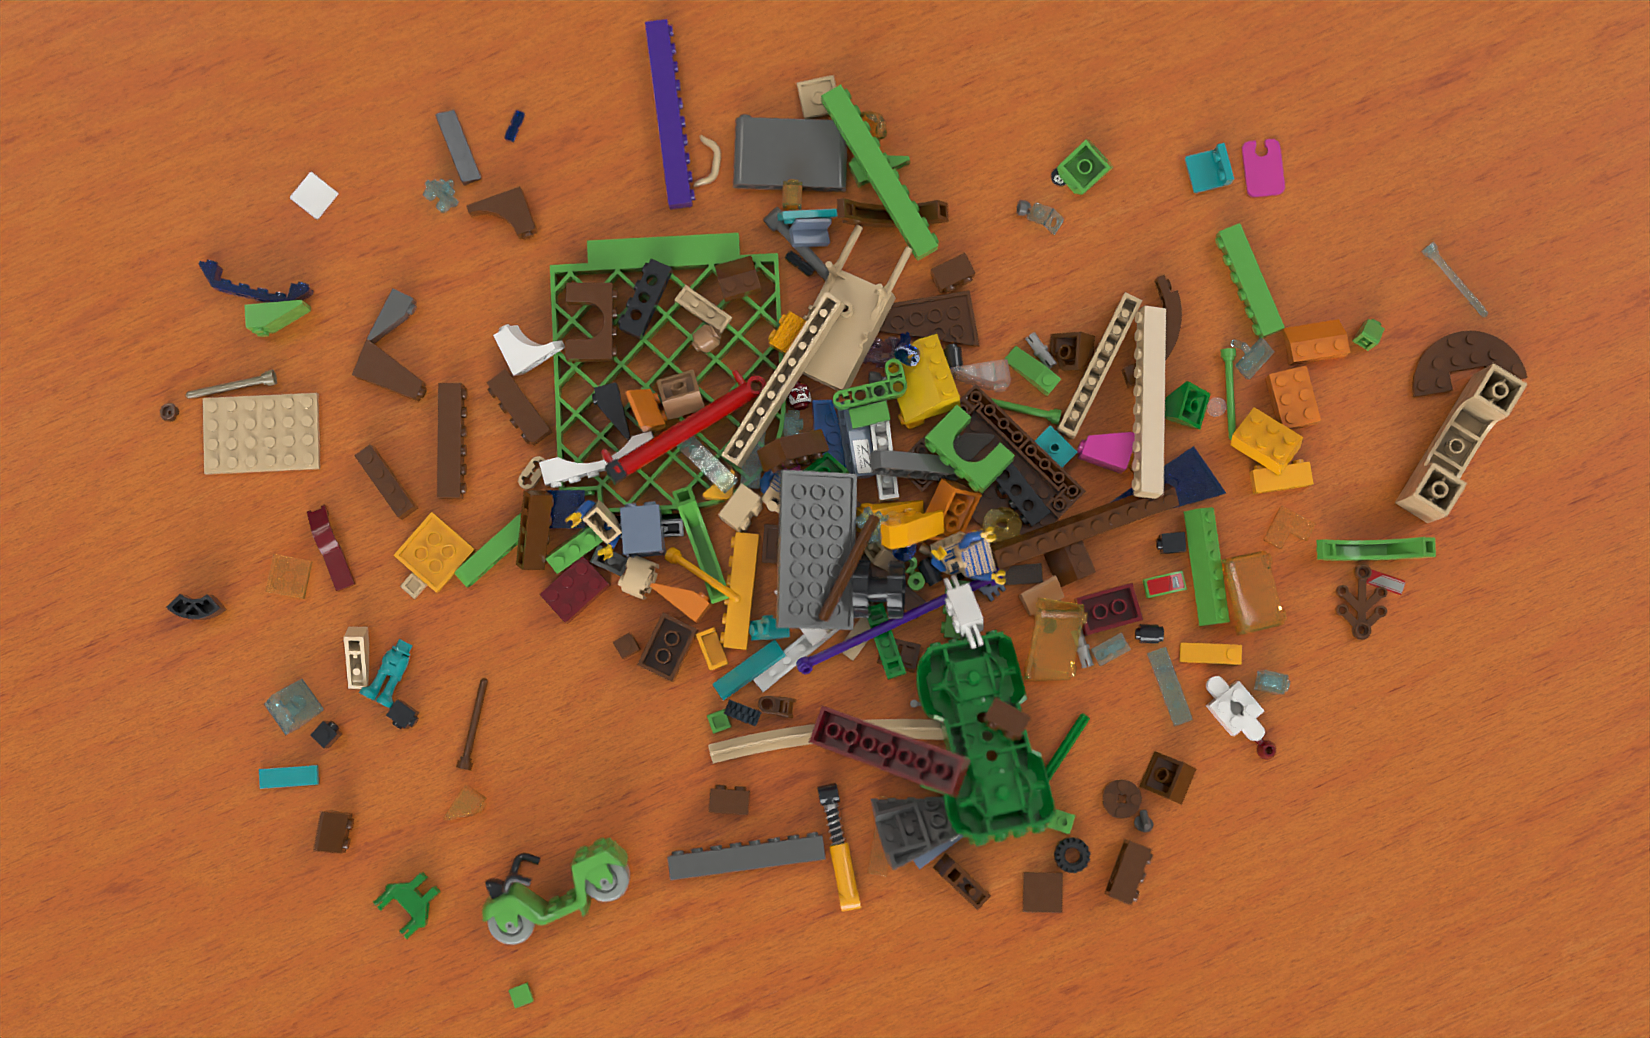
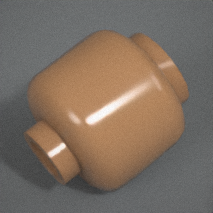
M704 325L693 333L694 341L692 345L698 352L701 350L704 353H709L720 344L721 335L713 325Z

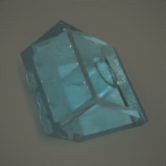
M303 679L274 693L264 703L285 735L302 727L324 710Z

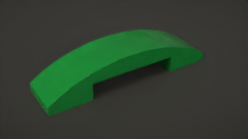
M883 603L871 606L870 615L867 618L870 628L888 621ZM892 630L874 637L887 679L890 680L905 675L906 671Z

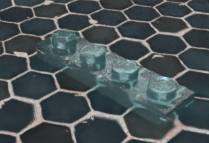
M694 436L676 446L724 494L738 481Z

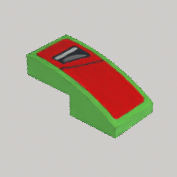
M1183 571L1142 580L1146 598L1187 589Z

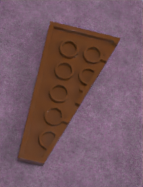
M970 290L893 303L879 332L917 338L937 334L939 341L975 347L980 346Z

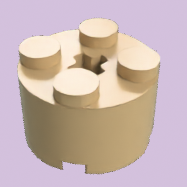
M639 556L629 557L626 563V573L620 577L618 585L622 586L621 590L623 592L645 600L647 598L644 596L645 593L650 594L652 590L649 585L655 583L658 573H655V568L659 569V564Z

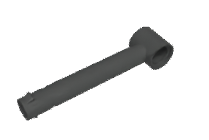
M776 207L763 218V221L773 232L778 230L792 245L789 234L791 227L788 224H784V221H778L777 214L782 212V210ZM794 247L826 281L829 271L820 258L809 247Z

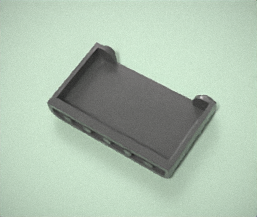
M740 115L739 118H736L733 188L846 192L848 145L833 120L755 118L750 115Z

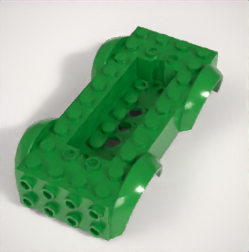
M997 630L988 631L986 635L981 636L983 641L981 646L978 645L973 634L976 648L973 649L968 639L960 640L955 638L942 645L940 642L932 643L920 658L916 669V686L920 704L929 718L940 722L946 750L970 759L958 796L954 797L946 793L943 794L951 826L958 834L967 837L969 844H975V847L986 845L989 840H994L995 843L1005 841L1006 838L1012 835L1014 838L1023 837L1029 831H1032L1033 834L1044 832L1056 815L1054 799L1040 752L1031 749L1027 730L1024 731L1020 740L1015 738L1013 741L1003 735L1005 732L1000 729L995 731L986 726L987 722L980 723L977 720L978 713L984 712L987 714L995 698L1021 712L1020 705L1027 699L1012 639L1003 634V631L997 632ZM985 731L991 732L993 739L991 741L983 740L982 733ZM989 750L997 753L995 761H989L986 758V753Z

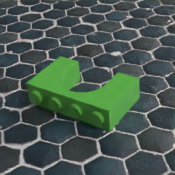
M956 405L925 437V446L930 452H936L945 465L953 467L958 477L961 479L965 478L974 491L983 493L1013 462L1015 455L999 443L985 459L979 462H967L961 459L954 450L953 442L969 425L971 416Z

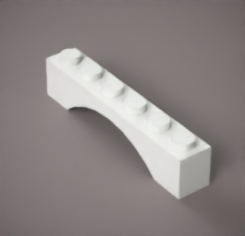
M649 431L632 436L619 452L612 455V458L614 460L619 459L654 438L653 433ZM559 457L539 462L544 483L547 487L550 486L551 488L560 487L562 482L569 481V483L578 482L581 480L580 477L588 476V478L599 476V472L605 471L604 468L607 465L605 460L593 463H574Z

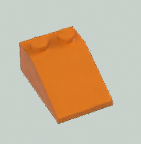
M651 389L626 391V395L643 433L649 431L653 433L667 427L665 422L668 419L664 410L660 411L658 404L661 402L657 392L653 393Z
M655 583L649 585L697 624L712 606L708 603L710 599L701 591L697 594L694 591Z

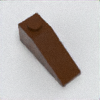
M946 853L933 866L977 910L991 897Z

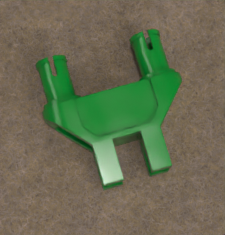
M424 872L418 874L410 883L387 884L385 891L373 901L375 906L382 901L377 906L382 911L389 902L396 899L411 915L412 919L399 930L403 934L409 929L403 935L406 939H409L417 929L424 928L427 925L430 902L441 892L435 886L423 896L417 889L428 878Z

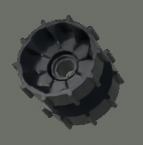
M859 560L853 574L854 618H869L872 602H887L888 618L903 619L906 589L905 561H890L888 577L872 576L871 560Z

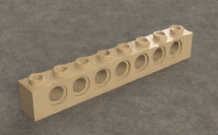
M1126 292L1122 296L1056 430L1057 432L1071 439L1075 438L1142 303L1141 299Z

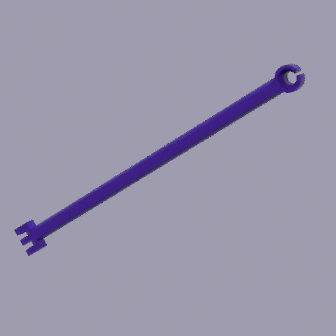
M995 566L996 571H993V572H994V573H997V571H999L1000 569H998V568ZM995 579L993 581L974 580L969 582V585L973 592L990 583L992 587L998 585V583H996ZM947 593L905 612L903 619L892 618L813 656L798 659L796 665L799 672L808 674L812 671L814 665L945 605Z

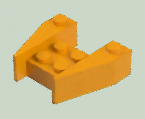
M923 500L882 504L863 503L861 507H856V531L861 533L870 514L877 516L880 521L874 532L881 531V545L890 550L906 547L944 533L943 510L924 513Z

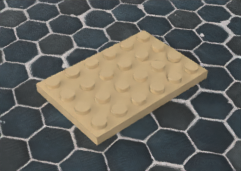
M301 393L203 398L204 474L320 469L319 394Z

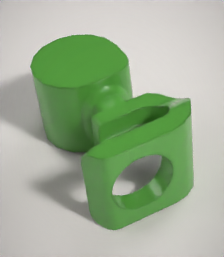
M908 555L899 561L910 562V566L905 571L906 574H909L907 584L913 591H918L924 586L925 580L920 572L914 570L917 567L916 558Z

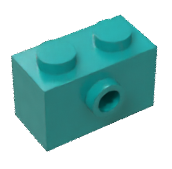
M1051 425L1035 440L1062 468L1077 453Z
M764 615L761 620L750 621L749 633L751 640H772L790 637L789 628H776V618H773V615Z

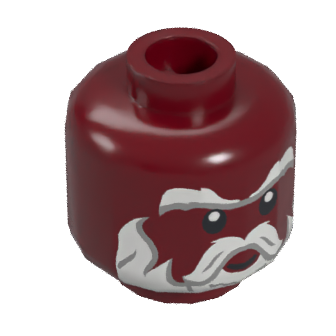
M797 381L786 398L788 407L794 411L808 408V405L811 403V395L806 384H801L800 381Z

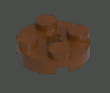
M1123 779L1114 780L1104 788L1102 803L1104 809L1110 815L1123 819L1133 816L1139 810L1142 797L1138 787L1131 781ZM1118 794L1126 795L1125 803L1117 802L1119 799L1117 797Z

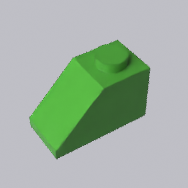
M1368 318L1352 341L1369 351L1379 343L1385 328L1381 327V323L1377 320H1370Z

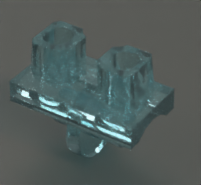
M440 179L438 182L436 180H427L425 182L427 187L423 192V196L430 201H433L437 196L440 201L436 204V208L440 212H446L451 207H456L459 204L452 196L456 191L452 188L454 182L451 179L446 182L443 179Z
M869 506L864 508L863 513L855 520L860 529L864 527L869 515H874ZM880 511L875 513L880 521L868 542L869 544L877 541L881 544L880 522L888 521L889 515L882 516Z
M1122 633L1091 649L1100 666L1131 650Z

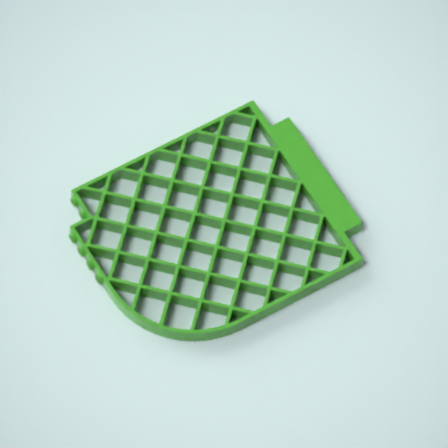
M739 233L587 241L588 263L550 265L553 341H561L574 326L588 339L594 338L578 323L593 306L583 305L571 317L558 305V295L566 288V283H570L572 280L575 283H583L575 275L612 273L604 283L614 284L620 278L634 290L635 284L623 273L642 272L645 263H649L650 259L672 267V270L707 268L690 286L691 289L696 291L712 273L717 276L715 265L750 256L740 255ZM778 253L750 254L756 272L761 271L775 284V292L761 307L748 296L742 298L756 313L739 332L730 324L727 325L726 329L734 337L717 356H714L711 352L704 353L712 361L696 377L698 385L716 365L736 382L732 371L721 360L738 341L743 343L759 358L742 376L745 382L763 363L774 372L777 369V366L768 359L776 349L770 346L762 354L743 336L761 316L776 330L780 326L781 299ZM763 265H774L775 276ZM672 273L670 279L683 289L685 284ZM557 276H565L557 285ZM653 278L648 285H655L657 279ZM642 295L639 301L642 302L644 299L648 302L650 297ZM723 299L717 307L723 310L731 301L725 302ZM775 301L777 322L766 313ZM675 302L667 312L660 306H657L656 311L663 317L622 361L614 356V362L617 364V367L599 386L611 384L623 370L642 386L641 389H651L669 368L677 374L683 373L674 363L694 340L692 337L693 333L690 334L672 318L681 308V305ZM627 307L614 320V326H617V328L620 326L618 325L619 319L622 314L625 315ZM558 312L568 320L560 331ZM703 321L694 332L708 324ZM667 322L671 323L687 338L669 359L649 342ZM645 346L665 362L647 383L643 382L627 367ZM559 351L553 355L557 456L564 460L565 451L575 460L574 463H583L602 441L616 453L620 450L606 438L615 428L612 422L600 433L581 416L593 403L592 394L576 411L562 399V387L576 372L593 388L599 386L580 370L585 362H575L574 364L568 362L565 359L566 356ZM779 352V364H780V362H781L782 359H783V354H782L781 352ZM560 358L571 367L562 377ZM736 383V384L731 388V390H733L734 388L738 387V386H739L738 383ZM699 387L701 396L709 403L715 401ZM658 395V397H659V399H660V402H661V404L663 405L662 399H661V397ZM786 400L781 406V415L778 412L775 415L780 421L776 439L783 436L786 420ZM629 402L624 407L625 415L641 430L638 421L629 414L632 409ZM562 404L573 413L564 424ZM730 414L725 416L739 428L741 424ZM681 416V417H679V418H677V419H679L680 421H682V420L685 419V418ZM579 419L597 437L577 458L564 446L563 435ZM699 432L681 443L673 453L671 451L666 452L669 457L651 477L646 475L641 469H638L637 472L647 481L628 502L608 486V483L611 481L609 475L603 480L598 476L594 477L599 482L598 486L565 488V482H562L559 492L564 494V497L576 496V493L592 496L597 492L598 500L604 504L603 489L606 488L625 505L636 503L652 485L672 503V505L660 506L661 513L666 515L672 514V511H678L675 500L655 481L673 461H676L694 478L689 484L692 490L698 483L707 490L710 488L702 479L721 458L746 480L743 485L747 488L764 471L761 465L750 478L736 464L721 455L730 440L719 450ZM696 436L716 453L714 458L698 475L678 458ZM760 441L757 443V446L760 448L765 446ZM710 500L697 504L699 509L718 505L725 501ZM608 508L614 515L620 514V508Z

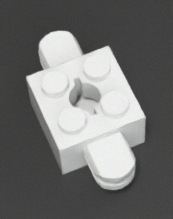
M953 575L951 576L953 589L949 579L945 578L944 583L947 588L945 608L948 615L952 616V624L956 634L960 633L961 638L967 637L972 649L976 648L972 634H974L978 645H983L979 633L984 630L983 616L969 583L960 586L956 576Z
M1214 676L1209 678L1206 682V689L1214 699L1206 707L1230 736H1235L1242 731L1249 740L1257 741L1262 739L1265 729L1256 718L1264 710L1241 682L1235 681L1228 686L1222 677Z

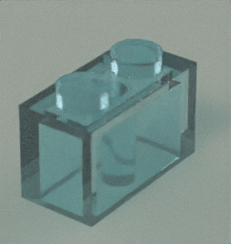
M1260 670L1257 672L1254 690L1282 695L1285 691H1288L1290 680H1287L1288 675Z

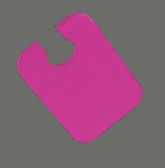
M1275 139L1264 140L1268 151L1267 155L1263 157L1258 156L1255 152L1256 141H1248L1242 147L1247 193L1251 197L1279 195L1285 189L1281 149L1279 142Z

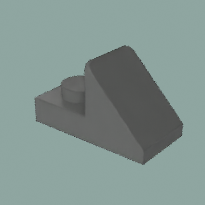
M598 545L590 562L622 576L626 570L628 558L613 551L611 558L603 560L604 554L598 556V550L605 547Z

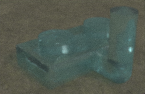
M1259 338L1251 348L1245 342L1236 339L1231 341L1232 347L1242 349L1245 353L1235 367L1249 380L1275 352L1262 338Z

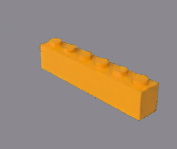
M736 532V535L732 536L731 548H734L733 556L730 555L729 567H732L731 575L728 574L727 586H730L732 591L740 595V601L735 602L730 598L725 599L724 605H728L727 613H723L722 624H726L725 632H721L720 643H723L724 648L747 650L759 534Z

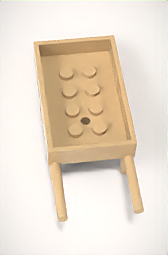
M859 225L855 226L837 263L833 265L830 261L826 262L825 265L829 271V276L814 305H809L808 315L803 317L806 321L809 319L825 292L841 300L845 305V308L802 373V375L837 391L850 388L896 299L891 291L913 249L906 246L889 281L884 287L882 284L875 285L845 272L842 268L863 229Z

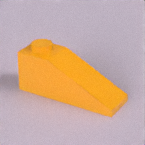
M1180 643L1179 662L1241 665L1242 645Z

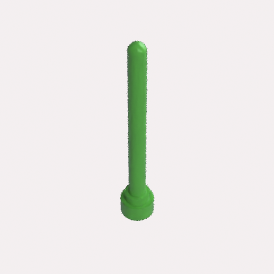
M1226 348L1221 349L1220 352L1221 358L1225 361L1228 437L1232 440V435L1236 431L1233 361L1234 357H1236V349Z
M991 398L1002 409L1047 418V421H1051L1052 424H1059L1062 410L1054 408V410L1046 411Z

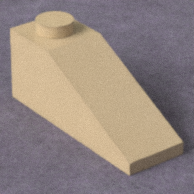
M348 627L344 635L348 689H361L368 686L369 682L368 627Z

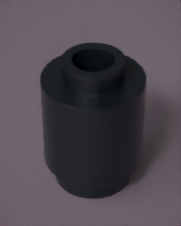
M957 344L946 345V349H943L951 373L962 371L963 357L961 347H957Z
M930 557L919 562L920 566H918V569L924 577L925 583L932 586L943 580L942 572L931 564Z
M1139 624V628H1135V639L1139 640V643L1158 644L1164 640V628L1158 624Z

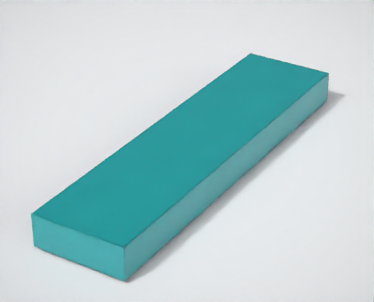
M774 639L712 685L724 701L783 659L786 654Z

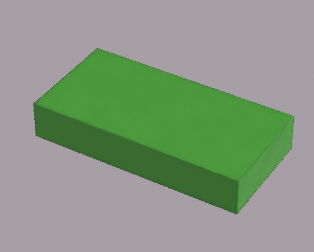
M887 401L849 410L853 429L891 420Z

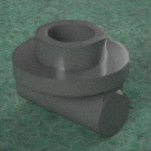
M1141 810L1139 812L1140 816L1134 820V826L1139 831L1149 832L1153 829V821L1148 817L1146 810Z

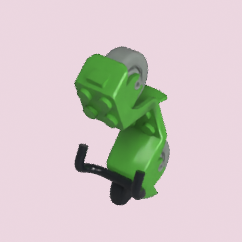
M610 837L606 839L600 838L589 847H580L576 850L571 863L575 888L567 891L564 896L551 898L549 902L524 886H530L532 878L517 874L522 861L538 865L541 857L529 853H520L515 857L505 881L495 878L485 881L490 896H488L482 908L483 922L488 921V928L493 937L498 941L514 945L527 940L532 934L535 924L545 925L580 909L582 916L588 914L591 905V897L607 902L616 900L625 893L630 881V869L627 864L629 857L626 851Z

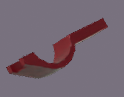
M322 505L321 509L313 512L311 510L307 511L312 535L323 555L335 590L340 591L355 585L344 552L332 531L326 505Z

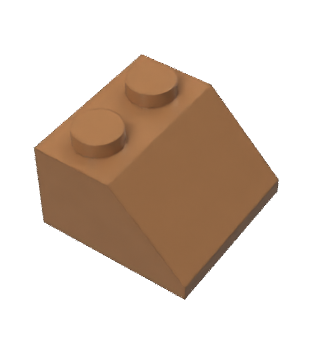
M694 370L657 380L668 420L679 418L689 413H695L704 407Z
M1055 575L1023 592L1018 597L1028 615L1034 614L1037 617L1045 612V607L1051 605L1053 608L1061 604V599L1065 596Z

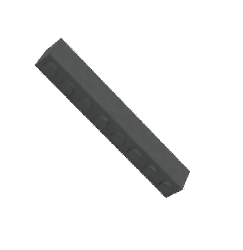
M818 832L807 833V837L799 838V835L787 836L788 840L781 841L780 837L769 838L766 843H761L760 840L749 841V845L741 846V842L729 844V848L715 845L710 846V850L703 851L702 847L691 849V853L684 854L683 850L672 851V855L667 857L670 880L824 860L826 858L823 835H818Z

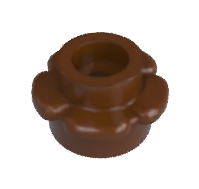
M167 403L160 409L161 418L172 422L179 415V409L175 407V404Z

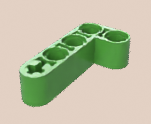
M897 359L887 361L885 365L886 380L837 391L833 396L834 407L838 410H847L903 396L907 389V383L901 362ZM890 365H896L898 366L899 371L896 373H891L888 370V367ZM900 383L903 386V390L896 392L893 390V385ZM880 387L885 393L882 396H877L874 394L875 388ZM863 392L866 398L859 401L855 398V394ZM849 394H852L853 403H850V399H848ZM840 396H842L843 399H848L844 401L843 405H841L840 402H837Z

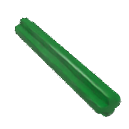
M1080 714L1045 767L1049 781L1089 722L1090 718L1087 715Z

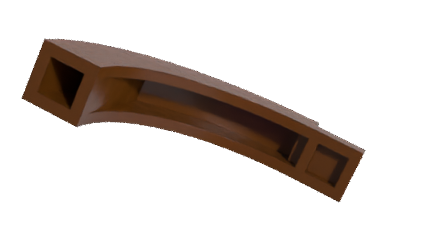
M845 198L837 199L838 218L843 219V223L867 227H896L884 205L860 203ZM940 200L917 203L919 207L918 213L921 218H926L929 225L949 222L948 203Z
M1162 275L1155 279V284L1162 306L1166 309V361L1178 340L1181 329L1182 308L1178 290L1170 292L1172 290L1169 279L1165 278V275ZM1136 363L1126 366L1121 370L1127 388L1136 385V378L1134 377Z

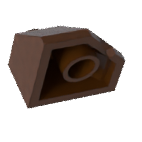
M1084 332L1051 334L1049 353L1053 358H1056L1063 371L1080 370L1094 354L1095 336Z

